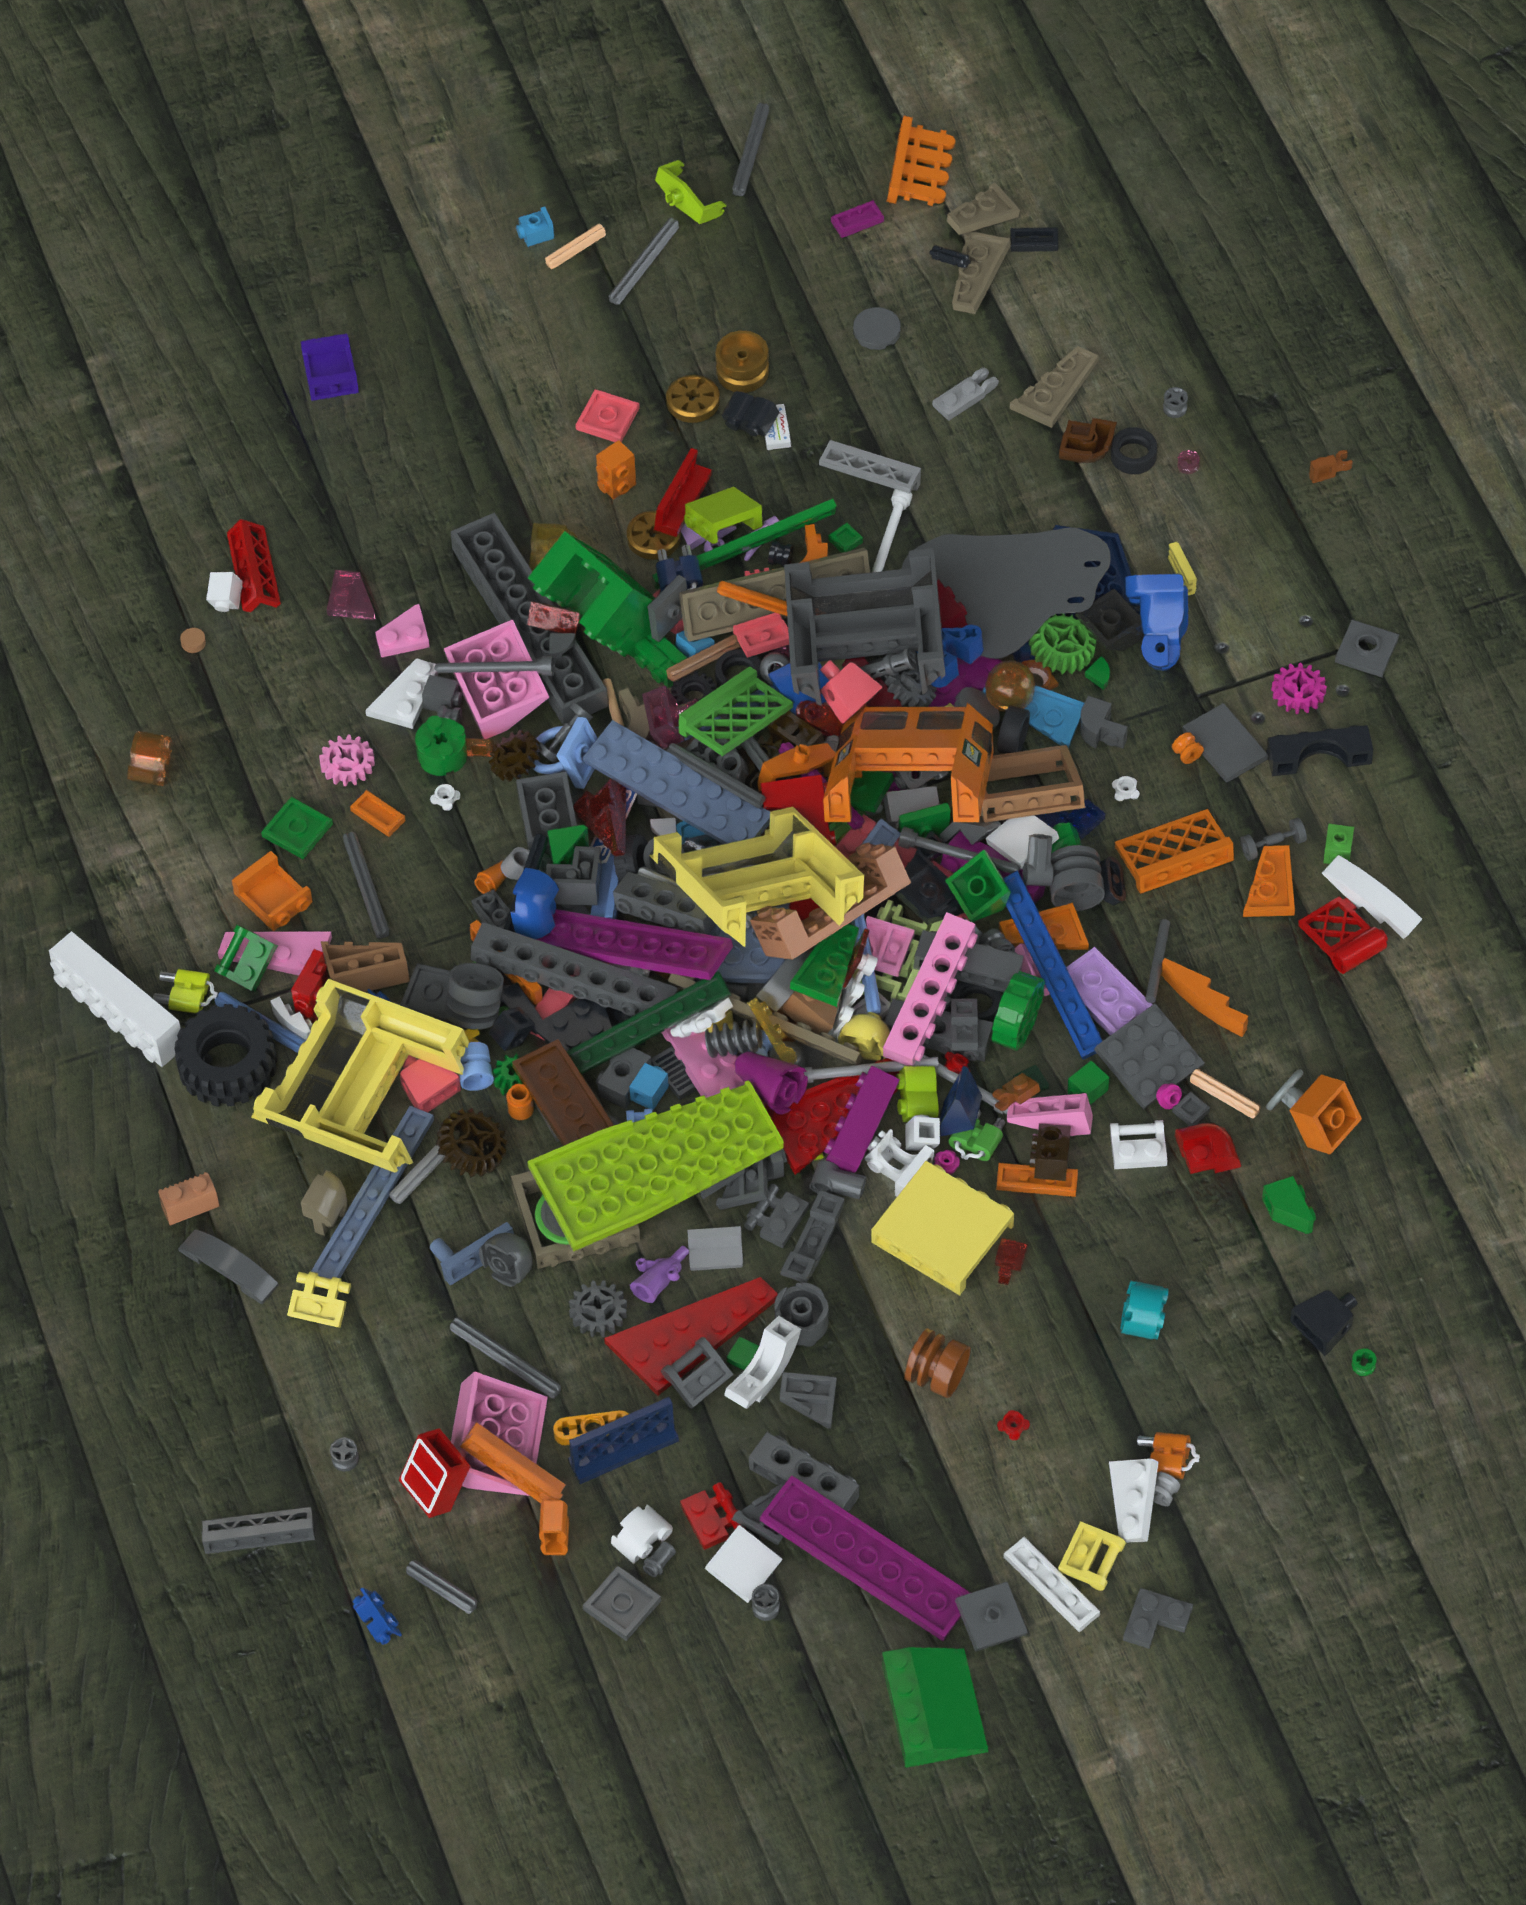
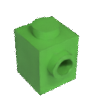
M1335 824L1328 825L1323 863L1330 864L1338 855L1350 862L1354 827Z

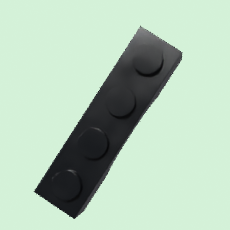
M1353 725L1348 728H1329L1323 731H1305L1299 734L1268 737L1266 752L1273 777L1297 774L1302 761L1315 754L1335 756L1346 767L1372 764L1374 750L1368 725Z

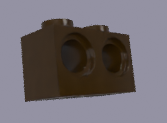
M787 711L768 725L770 736H773L775 743L780 739L783 740V743L790 742L794 747L796 745L799 746V744L811 746L824 743L821 732L790 711Z
M1039 1124L1038 1134H1033L1031 1150H1036V1152L1031 1151L1030 1167L1035 1168L1034 1178L1066 1181L1071 1126Z

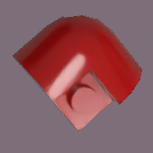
M1200 1123L1175 1130V1138L1181 1156L1185 1157L1190 1174L1214 1169L1215 1173L1241 1167L1233 1140L1225 1128L1215 1123Z

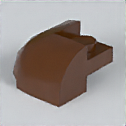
M1093 418L1091 424L1068 420L1059 450V459L1078 463H1094L1104 458L1111 447L1117 422Z

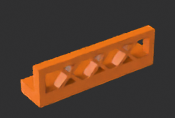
M477 1422L472 1426L461 1443L460 1447L538 1502L542 1503L551 1498L561 1499L563 1496L561 1492L566 1484Z

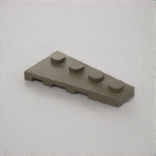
M1077 346L1057 363L1056 368L1051 372L1047 371L1034 386H1029L1019 399L1015 398L1010 402V409L1052 428L1098 363L1099 355Z

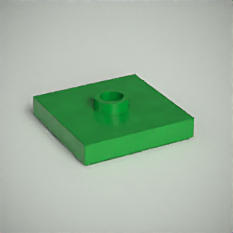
M862 771V777L854 778L850 793L851 806L855 810L875 813L894 781L893 773Z
M290 797L261 833L263 838L304 860L333 825V820L299 800Z
M948 803L900 815L898 832L901 833L903 827L914 829V832L918 833L920 837L926 838L928 833L933 831L940 838L939 835L950 825V808Z

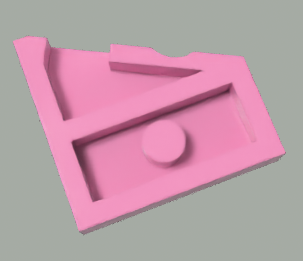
M419 604L414 605L375 632L381 658L430 647Z

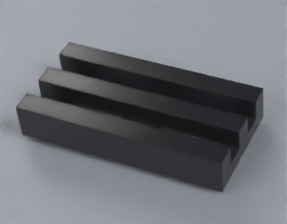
M1058 227L1010 228L1011 252L1058 251Z

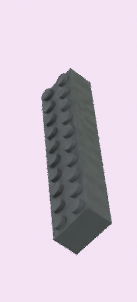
M495 512L451 531L454 553L498 623L501 625L513 619L532 661H537L542 656H549L550 633L571 632L551 600L546 596L543 597L532 588L535 584L528 579L532 571ZM576 640L571 649L563 653L561 657L554 659V676L539 674L549 695L547 701L562 725L569 723L576 715L569 707L573 701L590 714L608 707L607 688Z

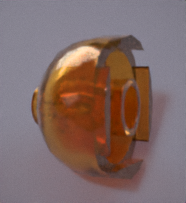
M1012 660L1000 662L987 675L985 683L986 698L992 706L1001 711L1007 710L1009 706L1024 709L1034 697L1035 681L1032 672L1021 662Z

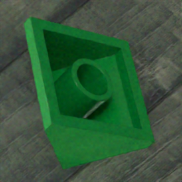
M585 825L547 831L551 864L572 865L575 846L589 847L588 829Z
M986 850L981 851L945 880L970 922H975L1004 910L1011 893Z

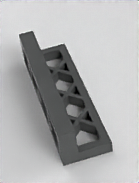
M311 1507L202 1521V1542L205 1554L315 1540ZM307 1516L306 1519L294 1520L296 1517ZM268 1521H277L276 1523L266 1524ZM242 1524H249V1525H250V1526H245V1527H239V1526L242 1525ZM212 1528H222V1530L209 1531Z

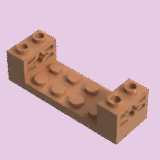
M864 843L856 848L855 853L848 856L850 862L864 874L863 899L859 904L855 902L846 912L844 921L840 926L821 908L811 911L809 917L805 920H800L796 910L785 909L784 907L772 908L771 906H766L758 910V915L750 919V922L765 955L793 960L909 885L911 881L896 847Z

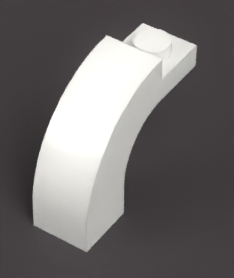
M780 1316L764 1329L760 1346L751 1363L726 1388L724 1396L746 1409L755 1401L760 1403L776 1384L786 1368L798 1342L801 1329Z

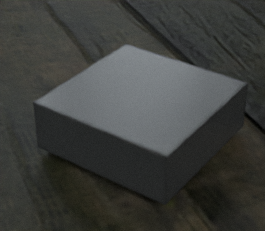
M1190 1092L1173 1107L1172 1112L1188 1126H1191L1204 1118L1210 1112V1107Z

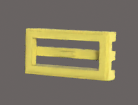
M1179 543L1169 544L1168 560L1175 574L1183 576L1184 585L1188 588V596L1195 594L1197 578Z

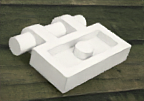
M729 997L676 1024L675 1027L671 1028V1035L684 1038L690 1036L692 1032L698 1034L711 1027L712 1023L726 1017L725 1012L733 1007Z

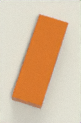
M999 1163L996 1190L1076 1197L1078 1169L1067 1168L1066 1181L1034 1178L1035 1168L1030 1167V1165Z

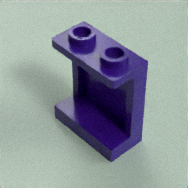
M348 334L301 341L311 401L359 393Z

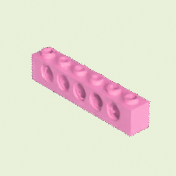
M946 912L884 1044V1057L905 1066H914L915 1061H921L925 1052L923 1044L926 1038L931 1039L936 1028V1024H933L937 1015L941 1017L947 1003L944 999L947 993L952 994L957 983V979H955L958 970L962 971L967 962L965 954L968 948L973 949L978 934H975L974 923ZM949 943L959 945L955 950L948 949L946 946ZM945 965L949 969L946 972H939L936 970V967ZM930 987L936 988L938 992L934 995L927 994L925 990ZM925 1010L928 1014L925 1017H918L915 1015V1012ZM912 1032L917 1035V1038L908 1040L904 1035Z

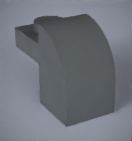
M1091 696L1087 697L1081 709L1080 733L1088 745L1096 748L1099 741H1102L1109 746H1117L1123 749L1127 742L1128 727L1109 721L1111 718V703Z

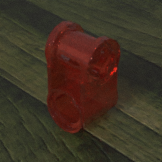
M804 700L796 707V716L818 728V730L839 737L843 724L830 706L824 704L820 706L816 702ZM809 709L813 711L812 716L808 713Z

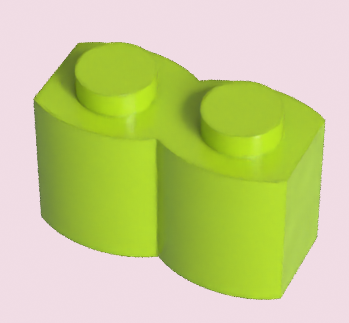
M904 1066L899 1071V1074H896V1078L900 1079L896 1089H900L901 1099L897 1103V1111L899 1115H902L903 1122H909L916 1115L938 1118L939 1106L936 1092L935 1067Z

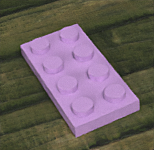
M1095 947L1066 967L1090 1016L1109 1035L1115 1033L1153 1005L1145 1000L1146 997Z

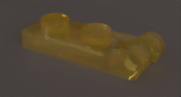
M757 998L748 1002L781 1060L793 1064L796 1063L797 1054L792 1048L786 1047L782 1041L786 1036L780 1025L777 1023L773 1026L769 1019L772 1012L766 1002L760 1003Z

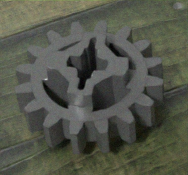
M919 666L914 670L909 668L900 671L896 676L884 675L887 678L884 684L889 686L887 691L894 694V700L900 699L902 706L906 704L909 707H928L936 697L934 692L937 688L931 685L927 687V692L924 695L922 694Z
M592 1281L589 1288L584 1284L581 1285V1293L578 1291L573 1292L574 1299L569 1301L571 1308L569 1309L570 1318H573V1326H580L582 1334L589 1330L591 1337H594L596 1332H600V1335L605 1337V1331L609 1330L614 1334L615 1325L623 1326L622 1318H627V1301L624 1299L622 1291L616 1292L615 1284L608 1288L606 1287V1281H602L600 1286H597L596 1282Z

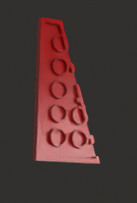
M885 1058L875 1063L891 1062L893 1060ZM899 1071L887 1073L896 1077V1074H899ZM860 1075L837 1077L807 1089L799 1103L793 1102L788 1107L792 1110L782 1115L775 1113L768 1106H765L766 1111L784 1141L783 1149L794 1175L824 1152L830 1138L836 1139L838 1131L834 1129L841 1115L846 1117L849 1111L845 1106L851 1094L856 1095L859 1087L855 1085Z
M759 1277L604 1338V1342L659 1396L672 1385L662 1375V1368L666 1365H672L696 1345L695 1342L701 1337H704L714 1350L718 1349L774 1304L778 1293ZM701 1354L678 1373L679 1377H683L703 1361L706 1356Z

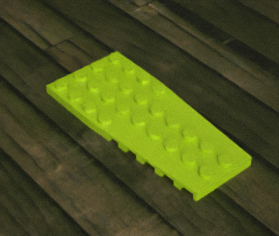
M747 1080L743 1086L731 1090L727 1087L721 1089L719 1094L707 1098L704 1095L697 1097L695 1102L681 1106L677 1104L671 1106L669 1111L660 1114L653 1112L645 1115V1119L636 1122L629 1120L597 1131L529 1160L528 1168L572 1250L576 1251L646 1221L784 1148V1141L751 1082Z

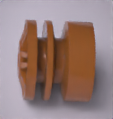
M927 1328L922 1332L910 1352L905 1370V1380L911 1383L917 1380V1385L924 1387L932 1378L930 1390L945 1398H950L964 1375L970 1358L971 1347L953 1339L944 1349L945 1336L939 1333L935 1337V1331Z

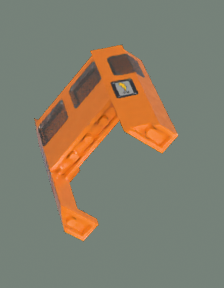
M865 703L842 727L823 799L825 822H851L850 793L854 778L862 777V771H952L953 822H979L994 753L993 724L968 703L966 707H867Z

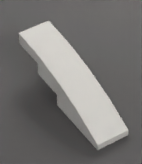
M1340 855L1336 856L1322 872L1358 909L1363 906L1380 924L1385 921L1403 939L1422 920L1418 914L1383 884Z

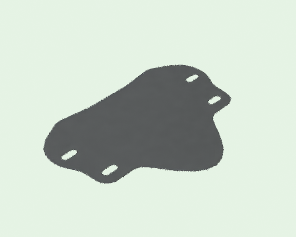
M1073 527L1039 533L993 536L945 534L915 549L934 548L937 580L939 579L944 587L949 586L955 595L954 600L964 605L968 613L965 615L967 625H976L981 628L984 648L981 655L993 659L1006 657L1020 649L1051 616L1088 610L1094 602L1097 585L1108 570L1111 560L1110 550L1102 539ZM909 554L904 560L902 569L911 568ZM1087 561L1101 562L1098 567L1084 566V563ZM932 577L924 584V586L933 585ZM909 593V605H913V594ZM1071 597L1084 598L1082 603H1068L1067 600Z

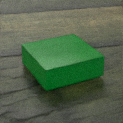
M845 523L828 535V541L841 553L852 551L862 544L863 537L848 523Z
M739 1336L726 1357L727 1362L745 1370L754 1358L759 1346Z

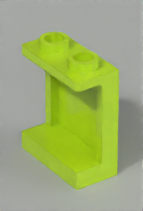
M735 487L685 504L686 515L684 520L686 526L711 544L718 543V530L739 522L745 523L754 530L762 527V505Z

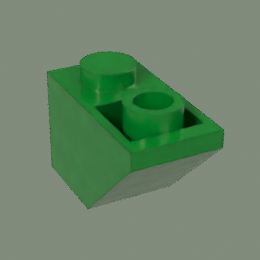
M1294 1176L1264 1185L1262 1200L1272 1221L1306 1234L1312 1233L1316 1215L1312 1206H1307L1304 1189L1301 1184L1297 1185Z

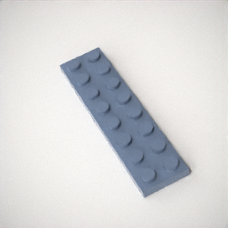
M614 720L610 722L583 756V761L587 765L722 844L760 837L770 825V811L763 807L757 808L695 772L674 755Z

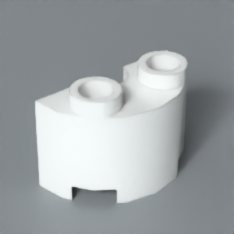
M646 1505L644 1510L637 1507L622 1520L620 1524L624 1528L617 1536H612L611 1544L635 1564L640 1558L645 1559L653 1549L651 1545L655 1541L666 1540L671 1535L673 1527L649 1505Z

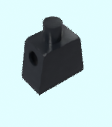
M1325 1290L1293 1307L1290 1322L1326 1356L1351 1329L1354 1315L1350 1310L1356 1307L1358 1303L1349 1292L1338 1299L1331 1291Z

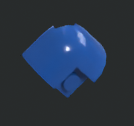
M525 868L512 892L514 895H517L515 911L511 912L515 932L532 939L544 937L555 927L552 915L556 911L554 898L559 888L552 878L540 870Z

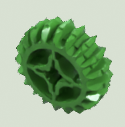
M1061 613L1059 616L1055 614L1048 618L1029 639L1031 655L1035 656L1036 662L1043 663V669L1050 667L1052 673L1055 670H1059L1062 675L1065 671H1068L1071 675L1075 670L1081 672L1084 666H1088L1095 654L1096 639H1094V632L1089 631V624H1082V618L1076 620L1073 614L1069 617L1065 616L1064 613Z

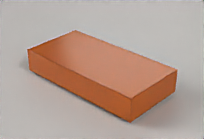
M368 790L350 806L352 813L388 837L406 821L402 813Z

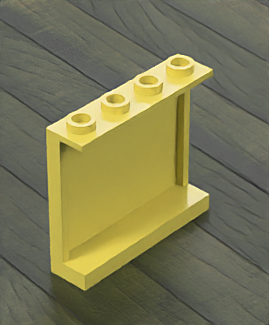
M925 1161L871 1229V1238L873 1244L956 1294L961 1295L966 1288V1279L1007 1227L1013 1228L1014 1213L1008 1206L991 1200L983 1191H976L969 1187L961 1178H954L949 1175L941 1166L932 1165Z

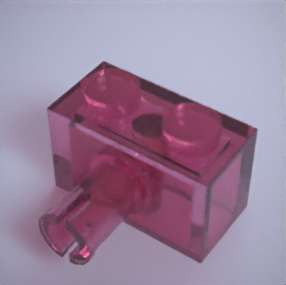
M666 686L643 693L650 734L660 748L664 749L672 743L677 744L685 741L684 736L679 734V714L699 700L695 698L677 706L676 699Z

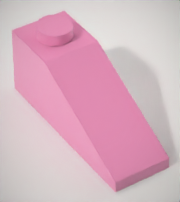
M1087 1093L1030 1098L1021 1105L1014 1102L1008 1108L1007 1121L1009 1123L1037 1130L1039 1124L1071 1126L1070 1136L1091 1134L1093 1114Z

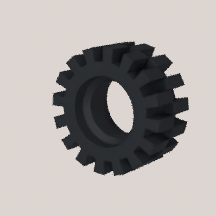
M694 671V675L690 676L688 674L685 678L683 677L673 682L671 696L675 712L678 711V715L716 690L713 679L711 677L707 678L703 672L701 676H698V671ZM690 691L703 693V697L697 700L687 699L684 695Z

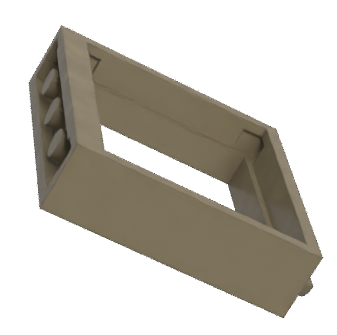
M531 1171L511 1176L512 1189L537 1269L547 1266L555 1267L558 1263L569 1260L578 1261L584 1256L595 1253L604 1254L610 1249L629 1247V1244L640 1242L639 1226L636 1224L576 1251H573L570 1245L559 1243L541 1247L525 1196L540 1192L541 1190Z

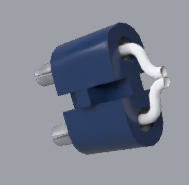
M685 545L682 546L683 556L679 557V561H674L673 558L667 559L666 550L662 549V553L661 549L658 550L659 562L655 568L661 592L678 575L686 579L687 590L703 586L698 558L692 555L689 545H686V547Z

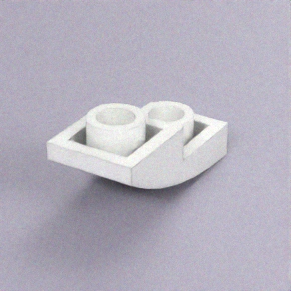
M280 996L271 1000L273 1014L284 1028L307 1040L312 1027L309 1018L304 1020L301 1012L294 1014L289 1004H283Z

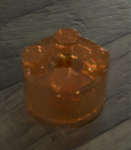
M137 731L134 735L130 752L131 765H128V780L164 786L166 779L165 767L166 764L169 765L172 750H170L172 737Z

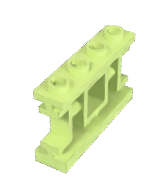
M889 899L885 908L881 907L877 915V919L890 922L892 918L893 924L915 930L914 934L921 936L923 930L938 931L943 921L927 925L925 922L922 924L903 918V906L899 904L897 907L893 906V901ZM912 940L908 950L910 951L909 956L899 976L908 979L903 992L902 982L892 980L893 975L883 973L880 976L875 974L877 987L892 992L891 1002L892 999L906 1000L919 970L913 969L915 953L919 944L917 940ZM853 968L850 976L855 979L859 969Z

